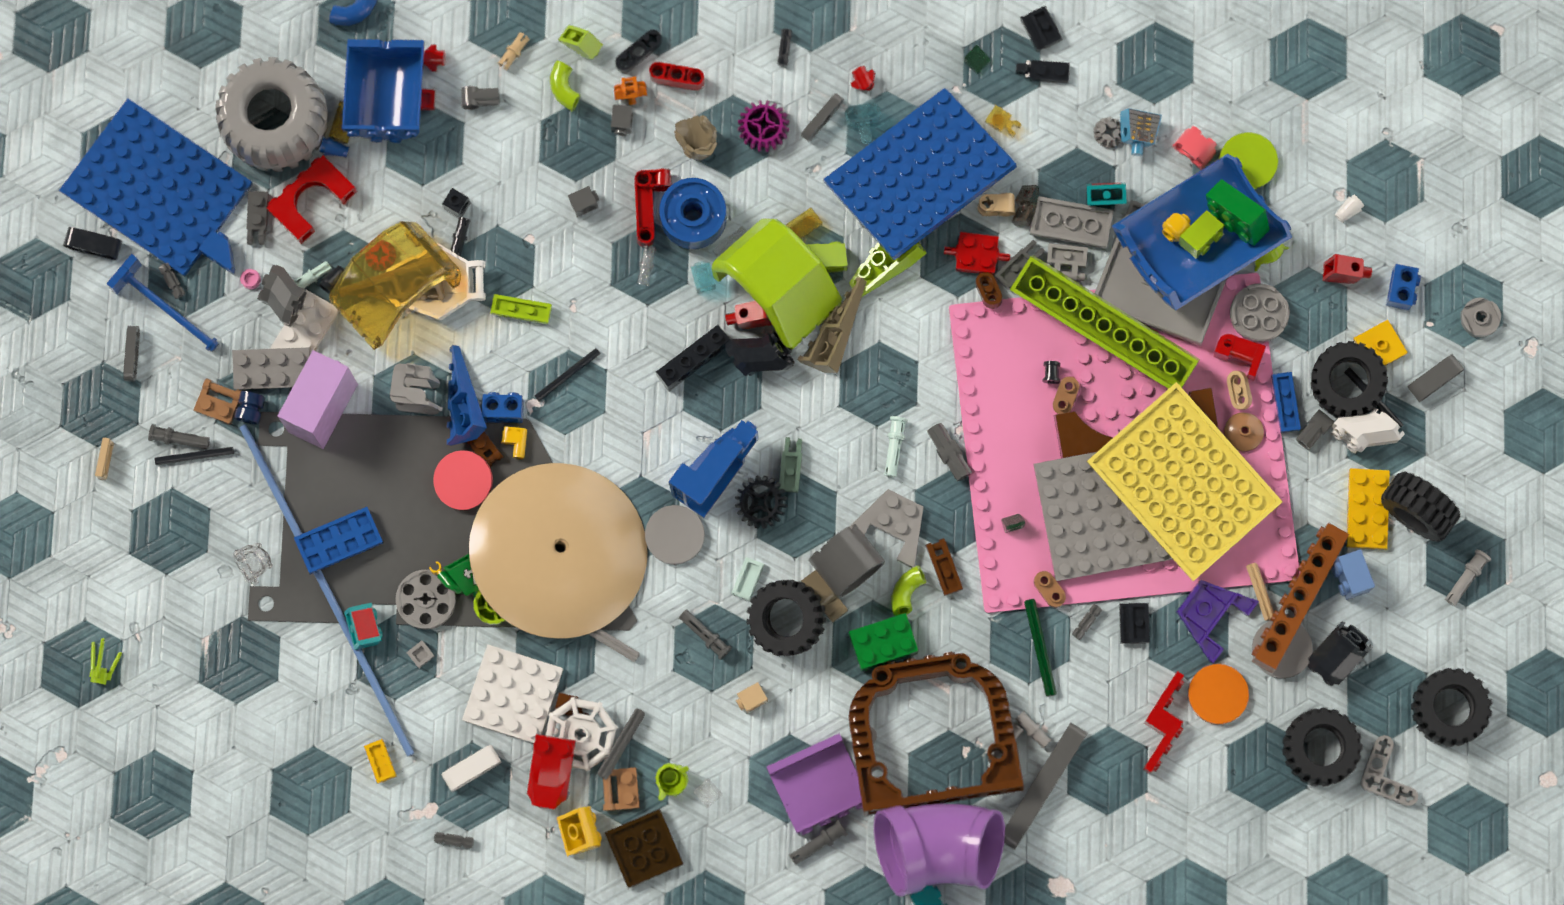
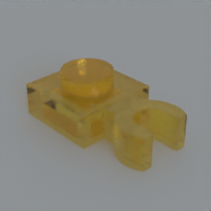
M997 105L994 106L985 120L986 124L999 132H1002L1005 128L1012 137H1015L1016 132L1012 131L1011 127L1021 128L1020 122L1011 121L1012 115Z

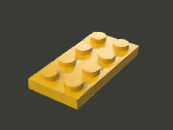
M1349 469L1347 533L1349 536L1346 547L1387 549L1388 510L1381 503V495L1389 486V470Z

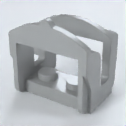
M399 363L394 366L390 398L395 402L396 408L399 411L435 415L443 409V407L430 402L422 389L411 388L436 389L440 386V381L435 378L429 366L412 363Z

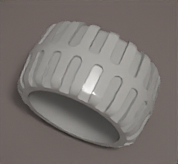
M269 57L268 61L257 58L253 60L254 64L249 66L245 63L238 67V73L235 75L231 73L226 78L227 85L226 87L221 86L218 92L219 100L216 101L215 105L216 121L225 145L244 163L251 167L255 166L262 171L273 169L275 172L284 171L283 167L289 166L291 169L298 167V162L302 159L308 161L312 157L311 152L321 147L322 136L325 137L327 133V105L318 83L302 67H298L286 59L282 62L276 57ZM275 89L282 91L291 101L292 110L287 121L282 126L273 130H262L253 126L249 122L247 115L250 100L255 94L263 90Z

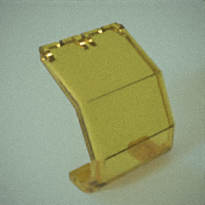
M400 221L383 230L351 258L329 294V301L338 311L341 310L340 313L350 324L353 323L352 327L362 338L365 337V341L375 350L384 344L402 313L430 288L443 280L453 289L458 287L461 280V271L417 222Z

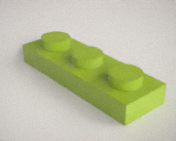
M494 294L490 313L491 315L549 324L552 304Z

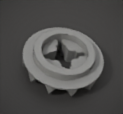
M1112 117L1102 118L1096 123L1094 138L1098 144L1111 148L1122 142L1121 124L1118 119ZM1106 126L1109 127L1110 130L1115 129V131H1113L1112 133L1113 137H1111L1109 134H1104L1106 132Z

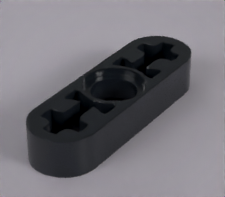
M649 30L618 55L615 59L616 69L620 73H628L659 48L662 44L660 32ZM650 36H657V42H650ZM636 47L644 49V53L641 56L634 55L633 50ZM630 53L632 59H630V60L627 62V65H628V66L625 67V66L623 65V66L620 67V65H621L620 61H621V60H623L624 62L627 61V60L629 59V55H628V54Z

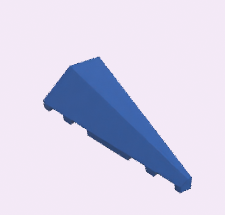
M452 345L449 348V352L452 353V363L449 364V370L452 371V380L448 381V410H450L451 422H447V428L450 429V438L447 439V445L450 446L475 440L487 428L460 346Z

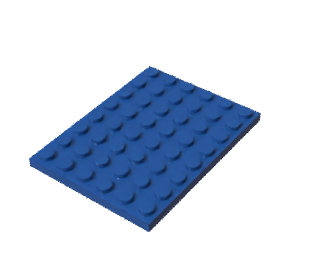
M943 88L823 180L889 256L895 260L1017 168V165L946 88Z
M127 98L59 191L162 262L168 263L171 268L185 277L202 254L198 248L212 230L216 233L219 231L253 185V182Z

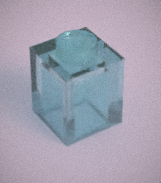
M705 261L695 263L691 267V272L697 294L716 289L710 262L705 263Z

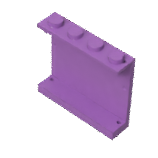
M840 733L766 767L797 834L806 835L812 832V827L818 824L820 827L831 823L830 819L835 816L842 818L850 814L848 810L856 807L857 810L863 808L857 771L843 744Z

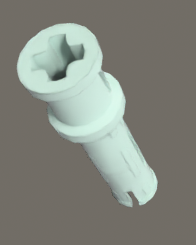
M891 416V428L887 435L889 448L884 476L897 477L902 441L905 439L904 427L908 419Z

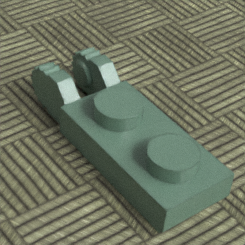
M786 437L784 451L782 452L779 480L781 487L779 490L785 489L786 492L798 493L802 462V439L798 438L796 442L797 451L789 452L791 440L790 437Z

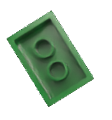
M1221 179L1206 194L1209 212L1223 223L1229 232L1236 233L1243 242H1249L1255 246L1270 230L1266 209Z
M906 613L849 631V637L861 672L882 666L889 661H897L918 654V648Z

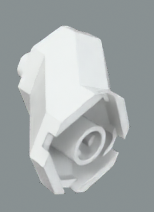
M1376 408L1370 414L1338 418L1331 426L1333 428L1331 434L1338 440L1342 439L1347 444L1346 447L1353 453L1357 451L1362 453L1366 447L1397 443L1405 435L1403 431L1399 433L1398 429L1400 426L1386 413H1376L1378 411Z

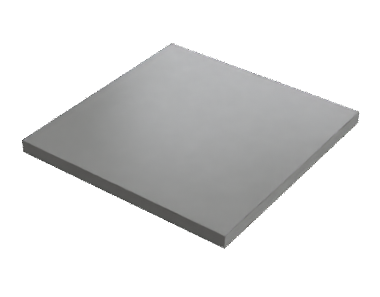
M1131 200L1125 217L1143 207L1144 204ZM1116 238L1095 294L1148 327L1201 346L1227 279L1175 311L1162 300L1164 296L1160 292L1155 293L1131 262L1130 257L1132 255L1127 246L1123 248L1118 238Z

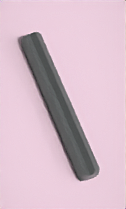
M636 708L598 771V776L602 779L607 780L643 720L645 716L644 711Z

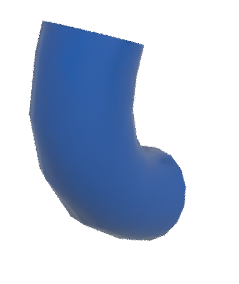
M356 0L355 3L347 7L334 5L329 22L330 24L342 26L360 23L371 14L377 0Z

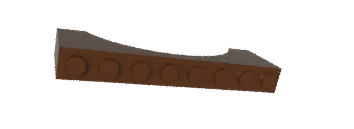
M1212 388L1189 391V397L1218 428ZM1075 411L1053 415L1061 459L1098 452L1113 438L1089 427Z

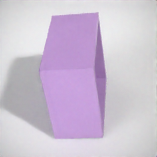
M313 350L277 417L290 434L324 449L358 383L349 367Z

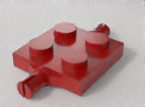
M960 232L956 248L944 247V255H955V271L977 274L986 272L994 275L998 260L1007 262L1010 260V254L999 253V236Z

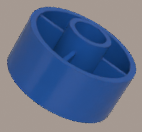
M701 178L679 180L666 190L660 202L659 212L662 228L666 236L674 244L682 248L702 249L708 247L719 239L725 229L727 222L725 200L719 189L707 180ZM691 210H697L702 213V216L695 221L685 218V215Z

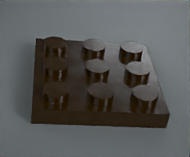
M661 809L604 832L628 889L684 865Z

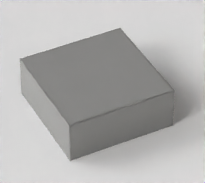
M420 641L406 652L419 669L435 657L423 641Z

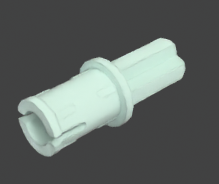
M326 261L313 270L308 269L307 273L295 279L294 282L298 287L304 289L314 282L317 283V279L330 272L332 268Z

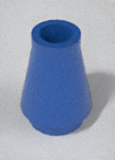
M330 137L323 138L320 152L324 153L325 156L347 158L349 146H345Z

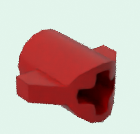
M432 44L424 51L423 64L432 72H437V66H445V51L437 50V44Z
M860 66L852 71L851 74L855 79L850 83L852 88L864 91H871L874 88L876 75L874 69L867 71L865 66Z

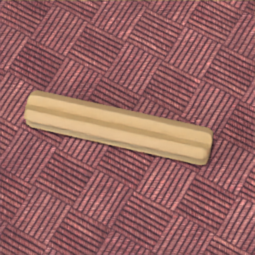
M1252 563L1247 565L1246 568L1264 620L1268 621L1274 611L1258 564Z

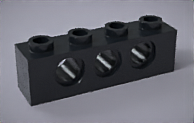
M716 325L657 370L656 375L668 391H671L726 349L725 343L730 340L719 325Z

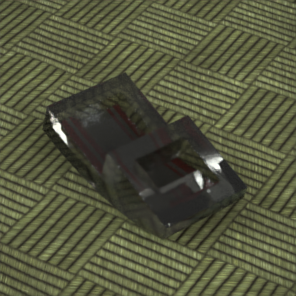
M1022 185L1015 199L1019 207L1011 221L1015 226H1030L1038 202L1039 187L1037 185Z

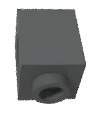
M613 104L612 132L620 136H625L626 133L631 134L633 107Z
M589 186L568 195L577 217L598 208V195L595 190L591 191Z

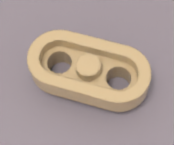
M1232 371L1227 377L1231 403L1236 409H1248L1252 404L1248 377L1242 371Z

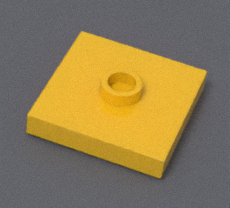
M1388 319L1353 338L1356 344L1361 342L1367 348H1373L1375 353L1383 359L1384 365H1388L1408 353Z

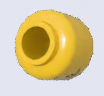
M1173 213L1163 222L1162 233L1169 241L1179 242L1180 236L1191 226V220L1185 214Z

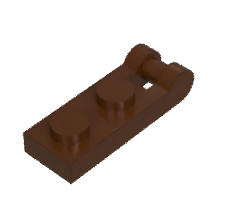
M485 432L477 439L467 441L474 452L481 456L490 467H492L495 461H500L504 458ZM491 450L493 454L486 458L484 454Z
M942 538L937 543H928L925 546L944 596L963 590L947 543ZM942 550L943 554L936 556L935 551Z

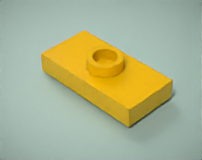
M383 739L364 746L378 784L397 777Z

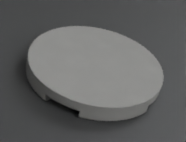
M1252 284L1242 289L1235 296L1230 307V319L1234 329L1243 338L1252 342H1267L1275 339L1284 331L1289 321L1290 310L1287 300L1276 288L1266 284Z
M679 505L666 506L656 511L649 519L645 529V540L650 552L659 561L671 565L683 564L694 558L700 552L705 538L704 527L697 514L689 508Z
M1268 621L1256 632L1252 642V651L1256 644L1261 645L1263 639L1260 637L1266 627L1270 628L1273 622ZM1302 625L1299 626L1277 669L1273 673L1262 667L1260 669L1271 677L1280 679L1291 678L1301 673L1309 664L1308 658L1313 651L1312 641L1306 629ZM1276 627V632L1278 634H1285V631L1282 627ZM1268 643L1266 645L1270 652L1276 651L1273 644Z

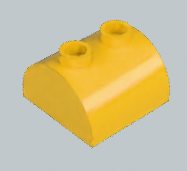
M590 806L577 808L556 817L567 856L583 853L601 846L602 837L595 825L596 815L591 811Z

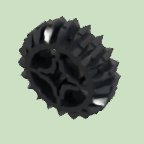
M757 475L755 481L753 478H749V485L743 482L742 486L745 489L737 490L741 493V496L735 497L736 500H740V503L735 504V507L741 508L737 514L743 515L741 519L743 522L748 520V526L754 524V527L757 529L760 526L763 529H767L769 524L773 527L774 520L777 522L781 521L778 515H785V512L781 511L782 508L788 507V505L783 504V501L788 500V497L782 496L786 491L785 489L779 490L781 483L775 484L774 478L768 479V476L765 475L762 479ZM760 486L769 488L767 492L765 491L762 494H759L754 489ZM750 496L752 499V504L748 508V498ZM773 497H775L774 509L771 506V500ZM759 498L764 499V501H762L764 502V506L758 505V503H760L758 502ZM761 510L769 514L764 518L753 516Z

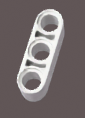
M488 745L444 771L441 775L450 791L453 792L498 766L501 760L493 746Z

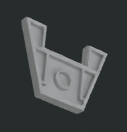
M888 489L849 527L852 529V526L856 524L865 535L871 525L905 542L896 560L913 568L916 560L923 506Z

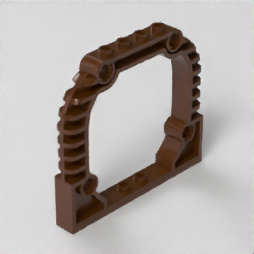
M946 652L943 656L938 657L927 655L920 660L908 658L901 663H896L895 661L886 662L884 665L878 666L873 670L872 679L863 684L855 694L849 709V727L864 816L875 815L880 810L895 806H901L905 809L1024 791L1017 744L1005 688L994 673L979 664L971 663L968 655ZM964 662L967 666L959 669L956 667V664ZM881 674H884L888 678L887 680L880 682L877 680V677ZM948 676L956 683H974L983 692L987 701L994 736V743L987 750V759L990 765L981 776L982 785L965 788L952 786L946 788V791L938 792L937 789L926 791V794L902 797L901 789L887 780V767L881 762H876L869 724L870 709L875 699L891 694L898 684ZM1000 751L1003 756L1001 758H994L992 753ZM875 770H881L883 775L876 778L872 773Z

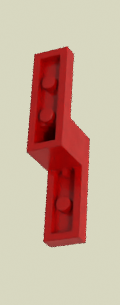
M1178 671L1144 722L1145 725L1164 736L1143 768V771L1148 774L1152 770L1155 772L1162 764L1159 759L1163 754L1167 755L1173 746L1170 742L1174 737L1178 738L1184 729L1181 727L1183 721L1163 709L1164 707L1168 709L1174 700L1171 695L1175 690L1179 692L1184 684V681H1182L1184 675Z

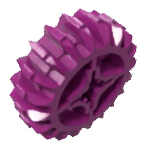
M759 100L758 106L752 102V109L745 107L746 113H740L742 118L738 120L740 125L738 132H741L740 139H745V145L751 143L750 148L752 150L756 146H758V152H761L762 147H765V151L768 152L769 146L775 150V143L782 145L781 139H787L785 133L789 132V127L787 126L790 122L786 119L787 113H782V107L776 109L777 103L774 102L770 106L769 100H766V104L762 105V101ZM762 113L760 118L751 120L755 115ZM768 115H773L780 125L770 121ZM764 119H765V121H766V126H765V129H763V133H762V128H761V126H762V123H764ZM748 127L752 128V130L757 131L759 133V138L754 137L749 132ZM777 132L771 138L765 139L767 134Z

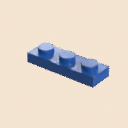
M1292 372L1272 374L1271 378L1280 433L1300 431L1301 426Z

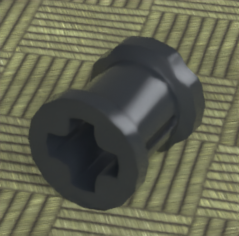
M1045 361L1043 363L1045 377L1042 382L1047 384L1060 383L1058 375L1061 363L1058 361Z

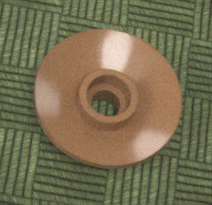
M1246 412L1237 413L1231 416L1225 424L1224 436L1238 451L1253 450L1263 439V425L1253 414ZM1246 427L1248 433H1242L1241 428Z

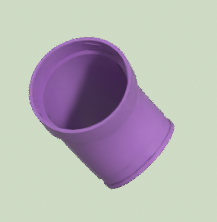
M932 804L905 809L901 806H895L878 811L874 817V840L883 874L896 895L905 896L920 892L925 886L934 884H959L986 889L992 883L1000 865L1005 839L1004 818L999 810H989L984 807L961 804Z

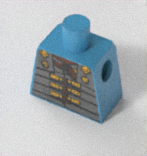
M1130 108L1120 112L1121 141L1132 145L1131 155L1143 156V147L1154 145L1162 115Z

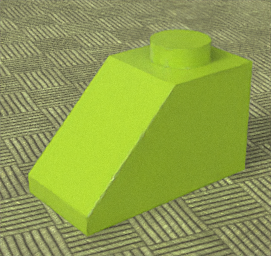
M568 25L558 39L562 44L580 56L591 60L599 54L603 46L590 31Z

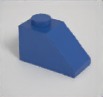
M212 230L198 249L213 262L234 274L235 266L228 237L220 231L216 233Z

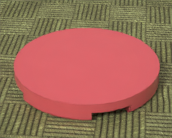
M455 451L446 455L438 463L433 482L435 491L443 503L454 509L467 510L479 506L487 498L492 489L493 476L488 463L478 454L471 451Z

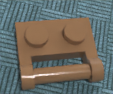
M206 378L193 411L231 425L236 409L239 406L238 400L241 391L238 389L235 391L218 385ZM212 390L233 398V401L229 403L212 397L208 393Z
M636 767L613 769L607 780L603 779L605 801L603 811L640 808ZM612 776H617L619 801L617 804H613Z

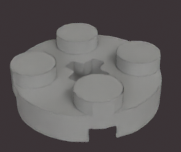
M1481 297L1470 300L1460 314L1463 328L1472 337H1487L1493 334L1501 321L1499 307L1493 301ZM1477 313L1486 316L1483 319L1484 322L1477 321Z

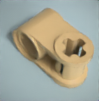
M985 194L979 199L978 212L982 216L1015 215L1014 194ZM984 203H988V206L990 207L986 208V205H984Z

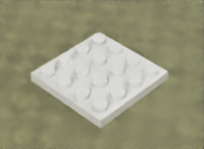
M487 644L462 720L534 743L536 734L542 735L564 669Z

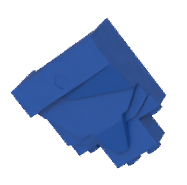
M741 420L735 429L732 427L712 442L689 467L682 462L668 481L672 496L705 518L743 466L745 457L758 441L757 427L750 421L745 423Z

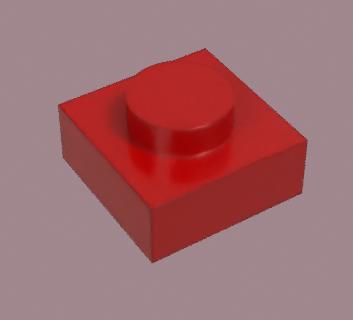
M422 89L421 110H435V89Z

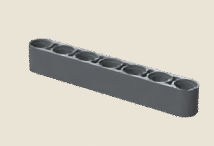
M1070 722L1005 827L1004 844L1014 850L1087 735L1086 731Z

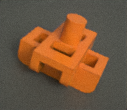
M636 76L621 78L622 84L614 86L615 100L628 99L629 105L636 104V97L647 96L646 83L644 81L637 82Z

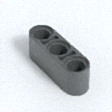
M1451 354L1407 387L1418 402H1421L1460 374L1464 368L1456 357Z

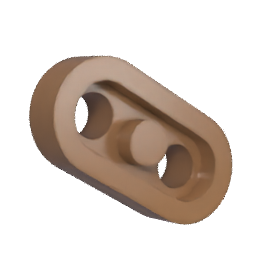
M1065 377L1059 384L1053 401V409L1057 414L1068 413L1073 409L1080 389L1079 382L1074 377ZM1072 383V389L1067 390L1066 384ZM1064 401L1066 403L1065 408H1060L1059 403Z
M1047 571L1037 573L1034 578V586L1046 603L1052 608L1062 606L1066 595L1052 574ZM1043 577L1047 578L1048 583L1042 584L1040 579ZM1058 594L1059 600H1054L1052 595Z

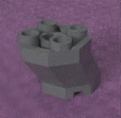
M273 265L269 275L265 274L262 280L264 287L257 299L270 306L283 325L291 328L299 316L297 315L298 310H301L304 305L307 292L296 285L283 267Z

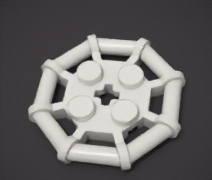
M571 697V700L548 714L549 721L546 735L554 737L556 722L561 724L559 737L576 740L574 754L582 755L583 761L573 759L572 767L584 769L586 772L607 758L613 747L616 729H618L617 724H614L602 706L603 703L600 701L597 703ZM577 707L591 709L593 712L591 715L580 714ZM573 709L574 715L565 721L560 718L567 711ZM596 713L599 714L606 727L601 728L598 722L594 719ZM583 729L586 737H582L579 740L578 736L575 735V731ZM607 731L605 747L599 744L601 732ZM595 748L601 751L588 760L587 754Z

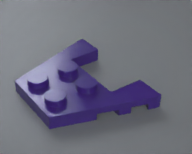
M1199 580L1176 613L1209 662L1214 663L1224 648L1208 637L1210 632L1231 604L1244 615L1249 616L1259 601Z

